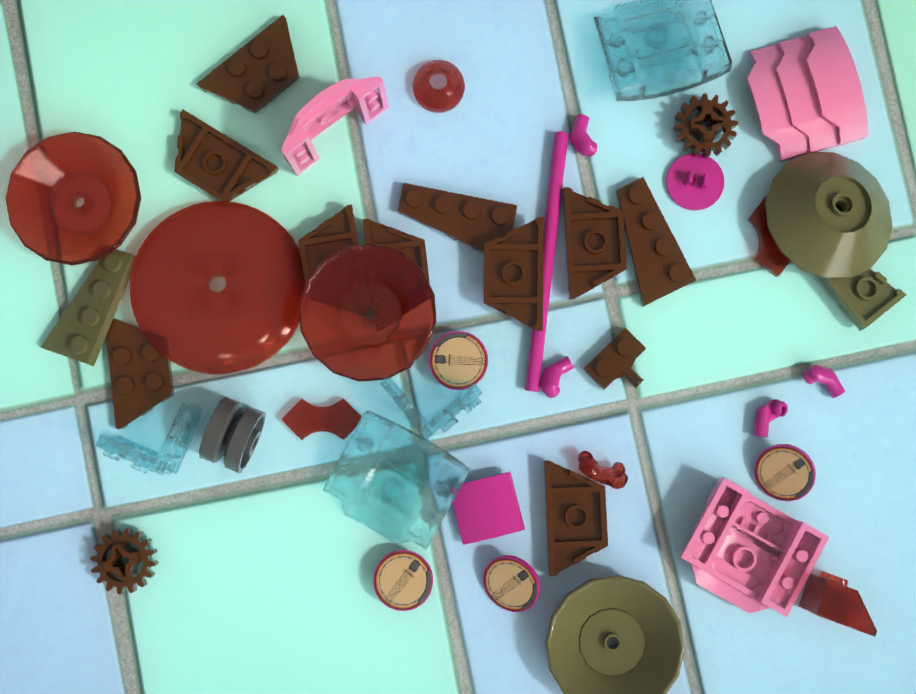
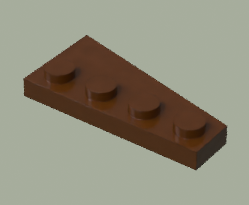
M644 177L617 189L616 195L619 208L624 213V228L627 233L630 255H632L636 281L639 285L642 307L695 282L696 278Z
M403 183L398 206L399 214L431 229L446 234V236L459 240L482 253L484 252V243L513 230L517 205L408 183Z

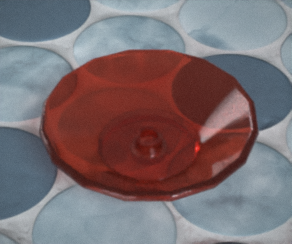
M74 131L49 136L27 150L11 172L5 200L10 225L24 247L46 261L74 266L98 261L122 245L137 222L142 197L137 172L121 149L101 136ZM83 198L84 204L81 207H77V200Z
M378 244L351 245L325 257L307 278L298 304L300 331L312 355L332 373L358 382L387 380L409 369L428 348L437 322L435 294L423 270L402 252ZM367 307L373 308L375 312L374 316L370 319L364 316V310Z

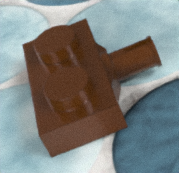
M624 328L583 370L603 390L614 380L622 376L634 388H637L644 379L632 369L635 360L646 350V347Z

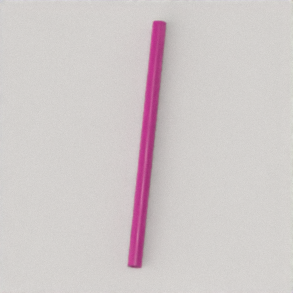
M562 131L554 132L544 217L543 331H536L531 328L524 388L525 391L539 392L567 153L569 134Z

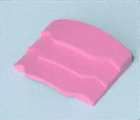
M837 26L814 31L803 37L779 42L776 45L749 52L753 68L746 81L757 112L761 134L775 143L780 161L800 157L809 152H819L862 141L869 136L866 106L859 76L849 48Z
M381 77L341 80L317 94L296 114L281 151L286 162L297 176L320 159L311 140L348 112L355 109L365 124H367L389 108L384 81Z
M719 477L680 557L691 563L696 584L748 613L771 608L787 617L823 551L829 536L752 496L751 492L732 481Z

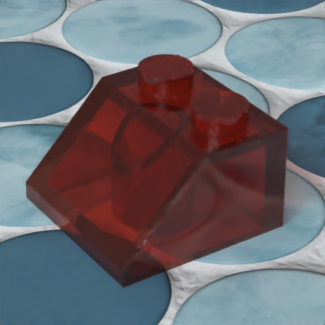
M821 571L820 576L810 573L798 607L822 618L868 635L876 636V627L858 590L847 587L848 580Z

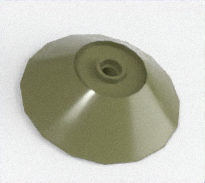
M809 152L788 161L772 179L765 201L768 229L780 252L799 269L822 278H851L872 268L887 249L893 227L887 196L877 178L860 163L837 153ZM836 204L840 206L841 211L837 209Z
M619 575L590 579L567 593L551 615L545 640L549 671L563 694H667L679 677L685 652L681 621L666 597L644 581ZM611 637L617 638V644L614 647L607 646V641Z

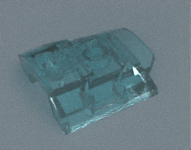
M638 0L617 4L612 12L594 17V23L601 42L616 101H639L675 94L712 81L731 71L733 62L711 0Z
M368 410L363 413L323 490L340 500L346 516L376 531L397 545L411 541L427 550L472 469L415 432Z

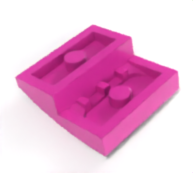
M511 471L449 487L463 545L525 530Z

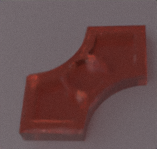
M766 195L747 220L755 228L759 241L758 251L753 260L772 275L778 277L790 260L780 252L768 229L765 208Z
M343 398L334 405L327 407L314 406L301 399L281 420L301 440L316 432H330L345 440L365 419Z

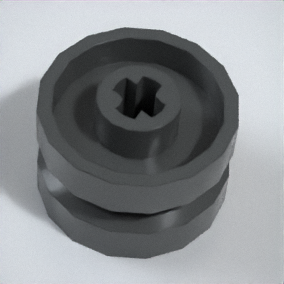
M224 397L218 403L207 424L200 444L199 457L212 463H217L224 456L225 468L241 473L257 446L264 427L266 412L248 407L242 413L240 402Z

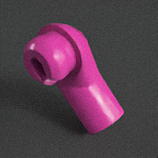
M576 114L570 134V142L579 154L591 157L596 154L598 146L586 133L590 118L583 114Z
M568 356L549 365L543 371L540 386L542 392L548 398L558 396L560 393V388L558 387L560 376L574 369Z
M815 364L803 372V378L806 383L813 384L818 382L824 384L832 398L846 392L835 372L830 368Z
M773 399L756 410L753 436L768 438L769 423L779 416H785L788 412V406L784 401Z

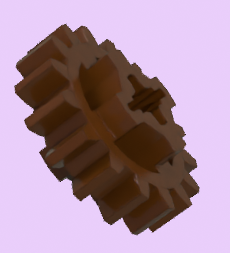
M703 93L700 101L695 96H692L689 104L684 102L681 105V112H677L674 117L680 123L674 125L673 131L680 132L675 140L676 142H685L683 151L692 148L693 157H696L699 152H703L704 159H707L711 151L718 156L722 152V148L727 150L731 145L728 139L733 140L737 135L731 129L738 125V121L731 120V117L736 113L735 110H726L729 103L727 100L720 104L718 103V95H715L712 100H708L707 94ZM698 110L697 118L687 120L693 111ZM723 132L721 139L713 143L714 134Z
M125 528L122 535L120 529L112 530V537L108 534L103 535L101 538L104 544H96L93 547L99 553L90 557L91 561L97 562V566L91 569V572L100 573L101 576L96 582L99 584L106 581L107 591L112 590L116 586L117 594L125 593L126 587L130 593L137 591V585L144 587L148 584L145 577L151 578L155 576V573L150 568L159 563V561L152 559V555L157 553L158 550L149 549L148 546L151 544L152 539L149 538L143 541V531H137L132 535V528ZM129 542L135 544L140 550L132 548ZM111 548L112 553L109 559L106 561L108 551ZM128 557L129 563L121 564L120 559ZM143 561L142 569L138 574L137 568L140 562ZM110 571H112L113 573L119 575V578H120V579L114 577V576L110 573Z

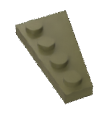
M108 247L40 348L94 366L138 257L131 253Z
M871 269L851 278H822L817 276L859 331L867 328L907 295L901 289H895L887 283V278L880 272L875 273Z

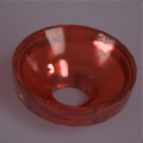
M429 61L422 65L415 74L413 80L414 97L418 104L429 112L444 113L450 111L460 103L464 95L465 82L459 69L448 61ZM436 74L445 76L447 79L446 86L442 89H434L430 85L432 76Z

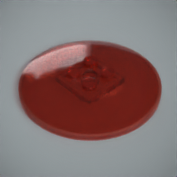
M211 201L181 209L167 217L152 230L144 240L134 260L130 277V301L136 322L148 342L161 355L180 367L212 375L233 374L254 368L272 358L289 342L304 315L307 304V291L300 250L282 225L268 214L251 206L237 202ZM216 277H222L226 280V286L220 292H214L210 289V282Z

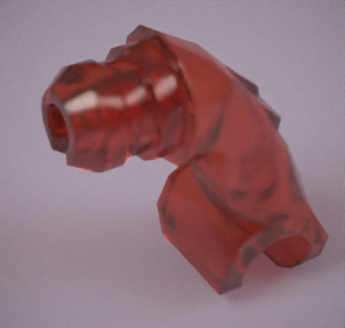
M582 451L578 455V470L588 478L615 489L623 488L626 485L628 476L625 474L626 469L622 463L615 462L612 467L600 466L588 451Z

